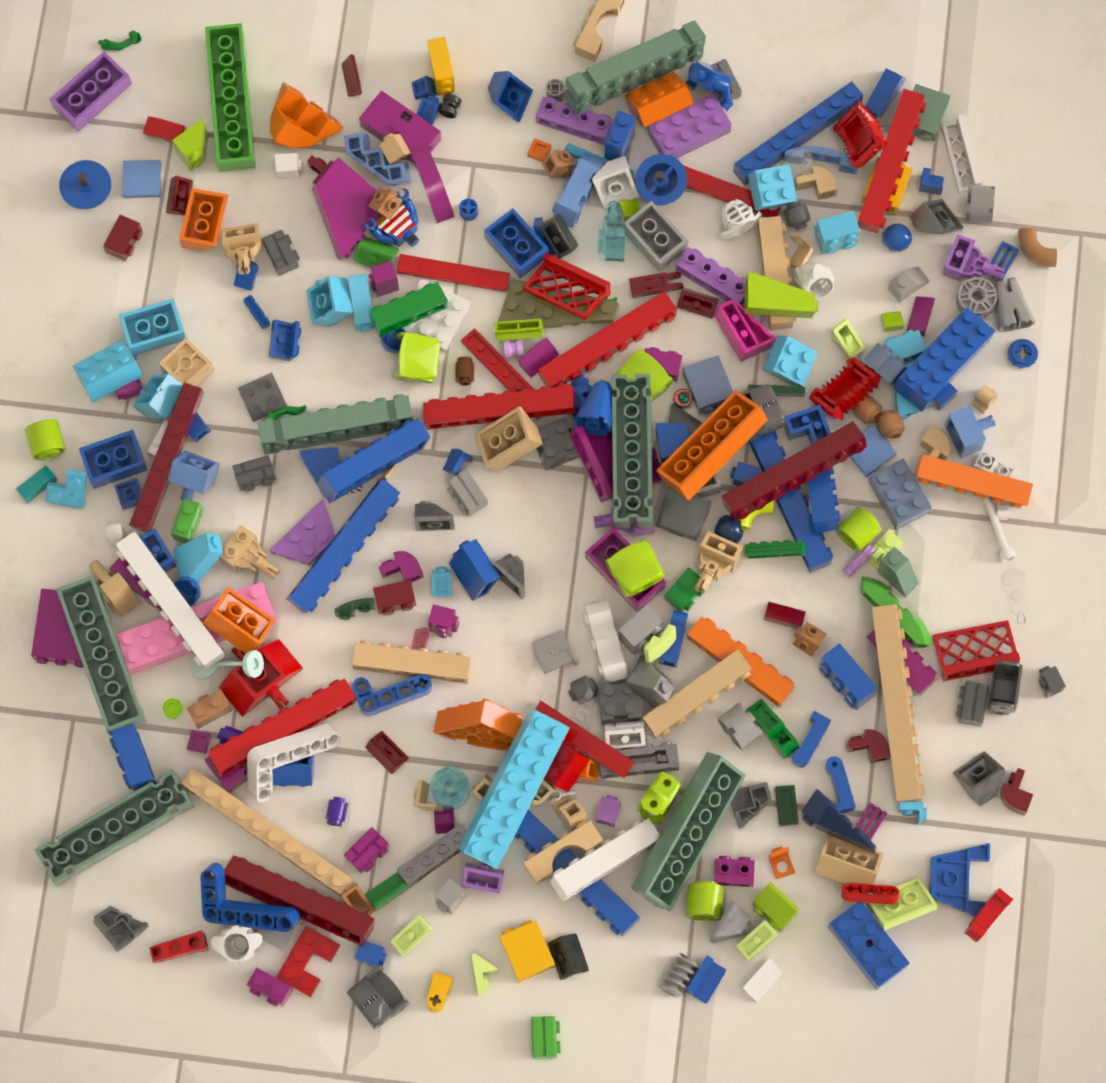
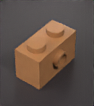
M221 689L211 695L201 696L198 702L187 707L198 729L232 711Z

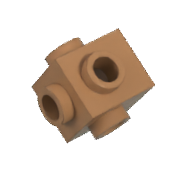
M556 150L549 152L542 165L550 178H564L570 175L575 163L568 150Z
M379 188L368 207L379 215L391 220L402 201L396 197L398 194L390 188L387 191Z
M806 622L803 628L799 626L793 636L796 639L792 645L812 657L824 640L826 633Z

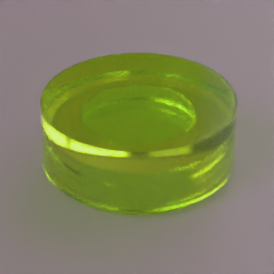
M168 699L163 705V712L168 718L176 719L182 714L183 706L177 699Z

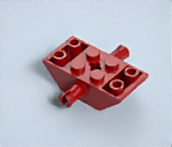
M280 639L266 644L257 650L261 653L264 662L261 673L263 677L261 679L248 677L244 673L243 667L237 666L218 687L242 717L267 697H270L279 709L284 708L283 704L286 706L289 703L279 688L303 670V667ZM234 647L231 650L232 653H234L240 661H243L244 655L246 653H244L243 651L239 652L237 648Z

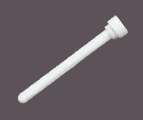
M985 496L983 501L1001 548L999 550V557L1001 562L1011 561L1016 558L1015 552L1007 545L991 498Z

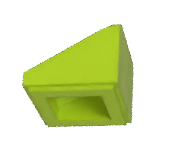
M636 199L619 202V208L625 221L640 210Z
M900 311L881 314L884 332L903 330L904 323Z

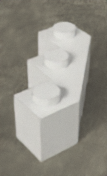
M608 601L585 606L586 614H583L585 625L590 627L593 638L590 640L593 651L597 652L600 663L597 666L599 676H603L605 681L611 682L628 678L625 660L621 652Z

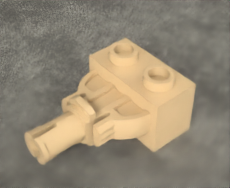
M255 223L221 229L226 258L230 257L234 264H237L238 259V272L244 275L245 269L246 274L250 272V257L254 261L255 256L259 252H263L259 224Z
M242 525L239 526L222 548L223 554L219 557L222 563L234 571L239 568L256 573L257 569L268 575L272 580L276 578L275 574L278 575L280 569L266 561L268 555L262 551L256 535Z
M708 531L699 548L698 558L700 566L698 573H702L694 589L699 592L701 588L700 593L704 594L714 577L715 581H718L720 576L728 572L733 573L741 559L743 546Z
M98 560L90 563L89 568L96 576L98 586L104 592L101 596L113 613L117 611L122 617L140 604L119 572L113 576L110 570H105Z

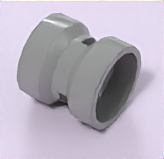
M551 79L546 85L547 98H556L561 102L565 95L564 84L559 79Z

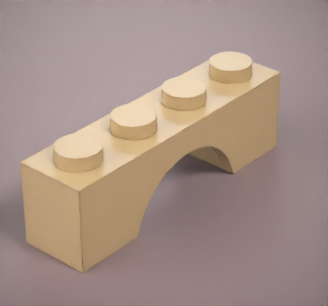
M597 0L596 6L593 5L590 9L588 21L585 20L582 25L580 37L577 36L574 41L575 54L593 62L596 61L603 47V39L598 35L596 27L607 17L619 16L626 0Z
M591 820L587 823L585 821L575 826L576 830L569 833L567 831L558 837L559 841L554 844L549 842L542 847L543 851L538 854L534 852L525 858L524 867L536 886L553 876L552 864L555 857L561 851L578 849L587 853L603 843L602 837Z

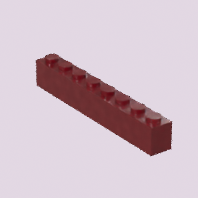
M185 382L182 385L129 526L134 529L148 533L153 528L170 484L167 480L172 462L183 450L204 395V391L199 387Z
M854 421L850 422L722 495L724 507L735 522L745 519L752 512L764 508L766 504L780 499L787 492L794 491L801 484L813 480L815 476L829 471L836 464L842 463L850 456L862 452L867 447L865 436Z
M233 855L224 869L225 885L269 905L295 908L300 914V919L361 947L364 946L374 929L375 918L369 914L359 912L349 905H344L331 897L319 894L314 889H308L296 881H290L278 873L270 872L260 865L250 863L245 858Z

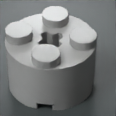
M968 185L966 221L992 224L995 186Z
M740 702L718 718V722L725 733H728L732 738V742L739 749H742L763 734V731L757 724L753 723L756 721L754 716L749 711L745 713L746 710Z

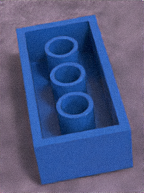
M862 902L855 903L828 925V929L876 990L910 964ZM866 941H870L873 946L867 947Z

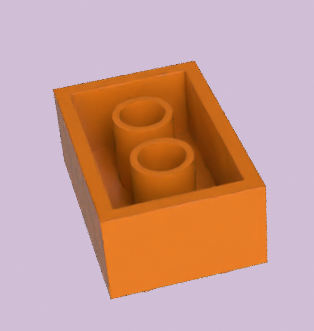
M674 72L666 73L663 77L650 81L646 85L633 89L630 93L624 95L630 113L636 116V120L644 128L693 104L688 85Z

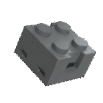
M567 417L538 427L543 445L536 449L545 471L580 458L570 437L571 426Z
M625 680V683L611 684V681L598 682L601 725L640 721L639 695L626 684L627 680Z

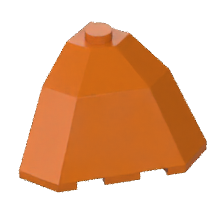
M285 82L282 83L270 119V134L277 145L281 147L285 145L289 148L311 147L342 130L343 126L336 118L323 112V108L315 102L311 101L309 103L304 94Z

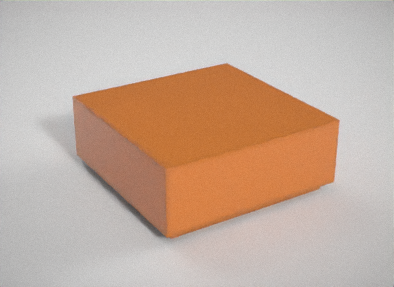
M534 138L527 157L544 162L550 152L551 144Z

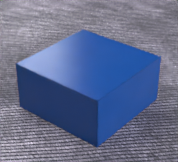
M137 478L114 485L122 510L137 505L142 492Z

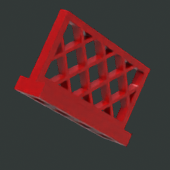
M549 253L543 257L544 262L523 286V291L585 321L604 298L608 299L611 295L610 282ZM544 270L552 273L550 276H541ZM562 278L568 281V283L558 285L556 282L557 279ZM554 280L555 285L544 287L543 282ZM541 283L542 288H531L533 284ZM580 286L583 290L573 292L572 287ZM559 289H570V293L561 295L559 293ZM554 290L557 292L556 296L549 297L546 295V292ZM595 293L599 296L594 299H588L587 294ZM585 295L586 300L575 302L574 297ZM572 298L573 303L564 304L561 300ZM588 306L585 313L577 310V307Z
M1008 620L934 634L932 636L942 671L943 682L993 672L997 661L1020 663L1019 652L1016 650ZM1005 627L1007 633L1004 638L994 633L997 628ZM984 631L989 635L985 641H982L975 637L976 634ZM959 635H965L970 638L966 645L957 641ZM991 636L1001 641L997 648L987 644ZM945 638L951 641L947 649L939 645V639ZM972 640L982 645L978 652L968 647ZM1003 643L1011 647V653L1005 654L999 650ZM953 644L963 648L959 656L949 651ZM984 647L994 652L991 657H985L980 654ZM965 651L975 655L970 661H966L961 657ZM946 654L956 659L953 664H944L943 659Z

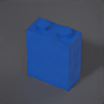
M618 110L605 141L604 158L614 160L622 156L626 157L635 135L636 116Z
M477 539L470 542L469 540L462 542L459 545V549L453 553V558L449 562V565L472 601L487 595L501 577Z

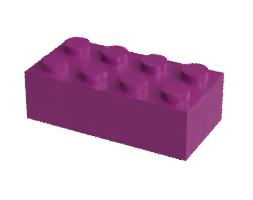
M613 527L585 552V559L638 613L665 588L666 581L662 578L657 584L632 597H625L608 571L605 560L610 559L614 554L630 544Z

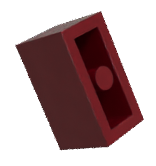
M120 214L103 245L105 252L126 261L128 256L130 257L134 252V244L142 237L143 231L140 223Z
M411 579L373 588L379 614L391 615L396 610L409 611L416 606Z

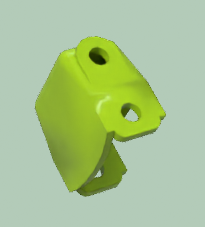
M409 332L398 333L396 338L402 340L399 350V373L393 374L392 378L407 382L434 383V379L437 376L440 350L438 339Z
M642 348L638 349L614 374H627L628 379H635V374H650L651 402L661 396L673 383V378L669 377L665 369L652 356L644 352Z
M646 539L625 547L610 559L605 560L608 571L625 597H632L657 584L665 577V573Z
M660 772L638 805L637 811L641 813V817L645 820L649 818L652 824H661L680 793L681 783L672 775Z

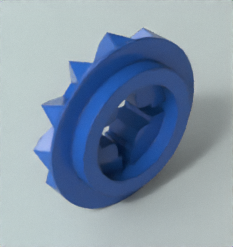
M1027 339L1015 340L1011 343L1007 352L1008 360L1012 362L1013 366L1020 367V369L1029 368L1035 364L1038 357L1037 347ZM1024 347V353L1028 354V356L1026 355L1023 358V360H1021V356L1017 353H1020L1022 348Z

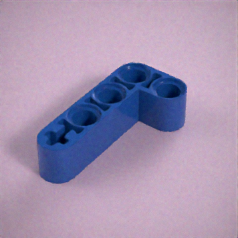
M418 675L376 692L372 691L369 681L363 677L355 679L352 685L360 710L365 716L376 715L424 697L432 691L431 679L427 675ZM424 682L426 688L423 689L420 683ZM360 684L367 686L365 691H357V687ZM412 685H415V688H416V692H415V693H414V690H413V686H412ZM403 688H408L410 690V693L407 696H402L400 694V691ZM385 695H390L392 700L384 703L382 698ZM366 702L374 704L369 710L363 708Z

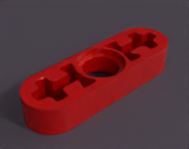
M846 883L842 885L841 898L848 902L895 904L899 899V889L890 885Z

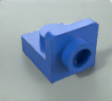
M432 95L422 97L417 115L431 125H434L438 110L443 103L438 102L439 98Z

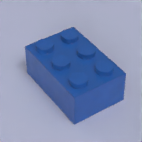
M514 208L484 230V237L519 278H522L544 261L543 257L549 253V248Z
M133 429L79 448L93 489L148 470Z
M840 643L821 657L819 664L820 673L833 682L831 684L837 693L841 692L844 695V701L850 708L854 707L855 710H858L874 697L877 686Z
M134 724L112 731L113 738H110V743L116 754H119L116 759L119 767L126 773L123 774V779L129 790L133 789V791H136L151 781L156 785V779Z

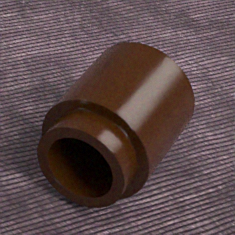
M467 356L457 358L455 363V381L462 386H468L474 382V362H472L471 357Z

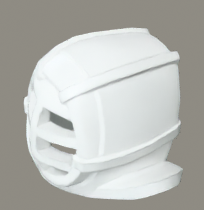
M738 199L722 206L721 219L724 232L719 233L720 238L739 237L748 232L757 223L758 218H760V211L754 215L751 206L749 207Z
M815 263L795 268L793 281L796 287L816 294L815 301H818V303L833 291L834 277L828 267Z
M231 925L222 930L220 936H214L211 940V945L227 961L241 963L255 955V949L261 945L262 936L260 933H253L252 928Z

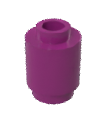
M140 379L126 384L115 392L118 400H127L140 395V390L143 387Z

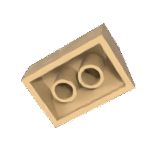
M517 407L476 433L485 466L497 471L504 469L543 445L538 428L522 407Z
M827 834L814 873L824 878L836 880L841 884H874L884 853L876 851L873 854Z

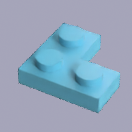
M68 469L66 472V485L49 482L46 490V502L83 509L85 506L87 472Z

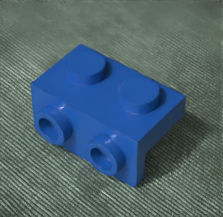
M280 320L272 321L269 348L270 358L290 362L298 356L300 349L298 339L301 335L300 321L293 323Z

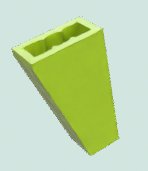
M748 272L745 278V314L812 318L815 312H818V301H815L816 294L754 272Z

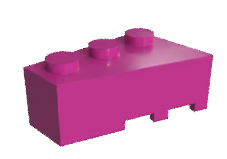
M735 299L719 305L714 313V317L741 362L773 347L777 337L764 329L765 326L753 319L751 314H745V308Z

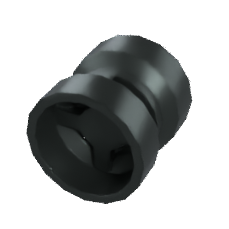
M447 93L443 97L444 103L440 106L438 112L446 118L454 119L457 115V108L460 107L462 100L456 95Z

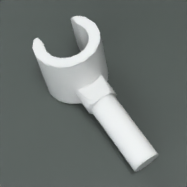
M996 503L998 519L1007 520L1008 509H1002V505Z
M555 789L550 795L554 798L549 803L553 804L567 795H576V791L560 792Z

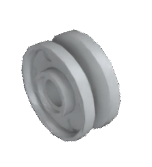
M972 277L965 280L961 284L956 296V305L960 312L967 307L981 319L992 313L997 301V291L994 285L982 277ZM978 296L981 300L976 301L972 297Z

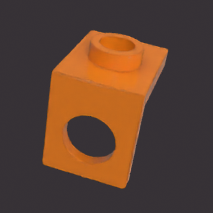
M781 846L771 850L772 853L769 854L768 858L776 879L794 874L795 870L788 855L789 847L783 848ZM779 862H786L788 864L786 872L781 873L777 870Z

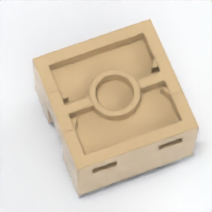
M187 338L159 362L161 370L165 374L172 376L182 385L185 382L197 387L214 371L212 362Z

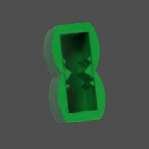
M688 567L664 595V599L679 612H684L685 610L688 612L694 605L693 600L697 596L701 597L703 593H700L701 588L699 592L694 589L700 576Z

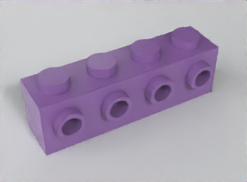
M543 97L536 114L537 124L605 145L606 138L613 124V119L608 115H599L593 113L590 109L575 115L568 103L559 102L553 97Z
M689 247L686 249L676 264V272H681V275L726 302L735 299L740 305L744 303L745 278H739L729 268L724 269L719 266L718 262L714 259L704 257L697 249Z

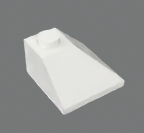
M625 156L606 162L592 178L604 209L618 205L620 201L639 197Z

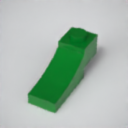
M762 699L746 709L747 712L749 711L756 720L754 722L761 728L773 747L784 759L800 748L797 739L788 731L782 720Z

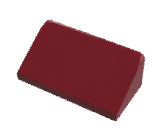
M350 54L342 63V70L347 94L349 97L361 95L362 90L355 56Z
M177 175L171 178L166 213L185 215L193 180Z
M683 288L677 308L712 319L719 299Z
M768 602L764 620L798 629L799 626L802 627L806 611Z
M383 731L370 739L366 745V749L390 774L397 771L409 759Z

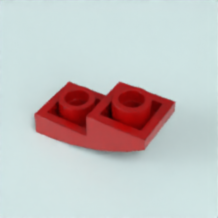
M148 116L143 134L173 143L172 140L184 132L185 126Z

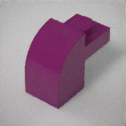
M405 551L394 552V561L387 560L381 564L382 566H379L382 578L397 572H401L404 581L411 579V583L424 578L418 560L412 554Z

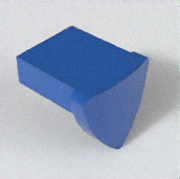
M250 261V272L246 274L244 269V275L238 272L237 263L234 286L250 291L253 290L256 274H258L259 270L258 265L254 261Z
M451 449L443 471L458 475L464 461L466 460L471 463L473 457L460 449Z

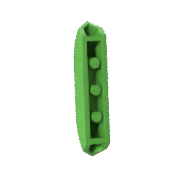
M862 576L861 594L874 607L895 604L898 609L901 608L902 620H899L900 628L904 629L905 639L914 648L930 647L931 639L924 622L919 617L913 619V614L907 608L903 609L899 605V600L894 595L890 596L888 594L892 589L886 584L874 578Z

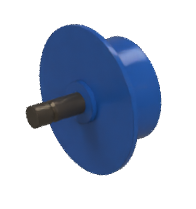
M91 160L77 161L68 166L62 173L59 181V190L65 202L77 209H91L99 206L107 199L111 191V178L106 168L101 164Z

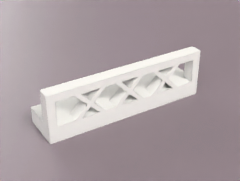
M965 114L957 116L956 121L944 123L941 127L958 192L964 193L968 192V186L962 187L961 180L963 176L970 179L972 185H982L983 181ZM957 127L958 134L956 137L948 134L947 128ZM954 143L962 146L960 154L952 150ZM959 159L967 165L964 171L956 166Z

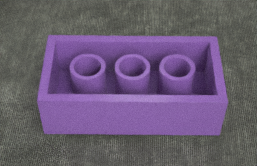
M103 51L52 96L50 102L53 109L79 132L132 83L129 75Z
M715 94L709 95L648 126V135L659 154H667L676 159L731 133V122Z

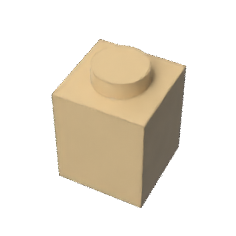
M391 133L383 138L384 141L379 144L390 164L399 162L411 153L400 134L393 135Z

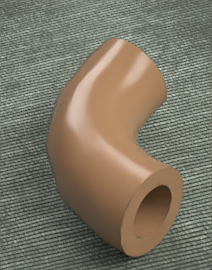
M1019 229V244L1026 257L1038 265L1056 267L1057 249L1042 246L1037 240L1036 229Z

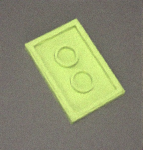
M919 877L895 886L899 889V899L895 904L866 903L883 930L937 909V903Z

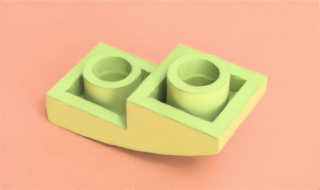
M668 624L665 631L663 630L659 637L653 636L650 642L645 644L643 652L645 653L646 662L654 661L671 647L676 640V626Z

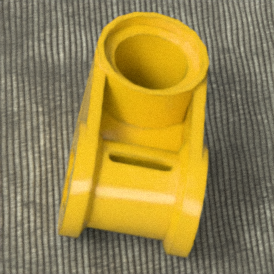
M434 972L426 1000L430 1011L440 1012L444 1008L454 977ZM435 998H439L440 1003L433 1006L431 1000L434 1001Z

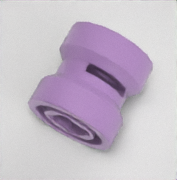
M516 339L515 341L503 340L505 359H510L514 354L518 358L524 356L522 339Z

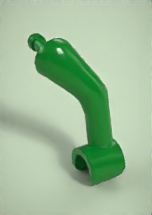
M132 30L128 34L130 38L118 43L104 39L99 40L98 44L104 50L120 51L131 44L140 43L141 36L138 32Z
M285 406L275 412H269L265 418H273V421L277 420L276 418L282 415H299V413L306 411L307 406Z

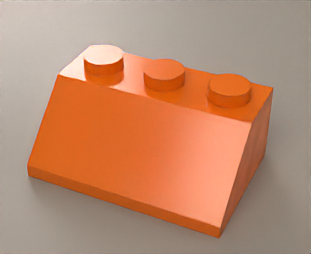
M191 188L179 239L182 248L202 251L217 247L228 194Z
M227 587L210 610L203 624L244 653H247L248 651L256 650L260 646L275 619Z

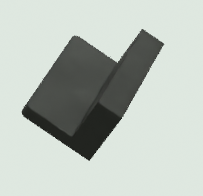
M576 933L560 936L548 942L560 980L589 971Z

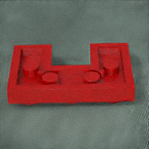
M305 926L276 978L303 994L312 997L321 980L304 969L313 954L331 963L341 945Z

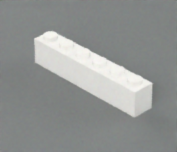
M649 818L643 822L642 820L637 821L631 826L632 829L628 831L626 829L622 830L616 835L617 838L614 840L607 839L600 845L599 849L595 850L593 848L589 850L581 860L579 858L574 859L568 864V868L556 870L553 873L550 884L561 900L564 902L654 847L660 834Z

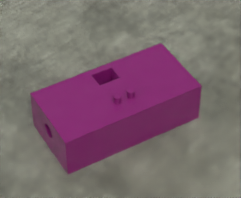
M382 90L359 117L360 127L382 142L384 141L383 138L391 133L393 135L400 134L411 153L426 147L432 152L442 140L439 129ZM411 154L405 157L414 163Z

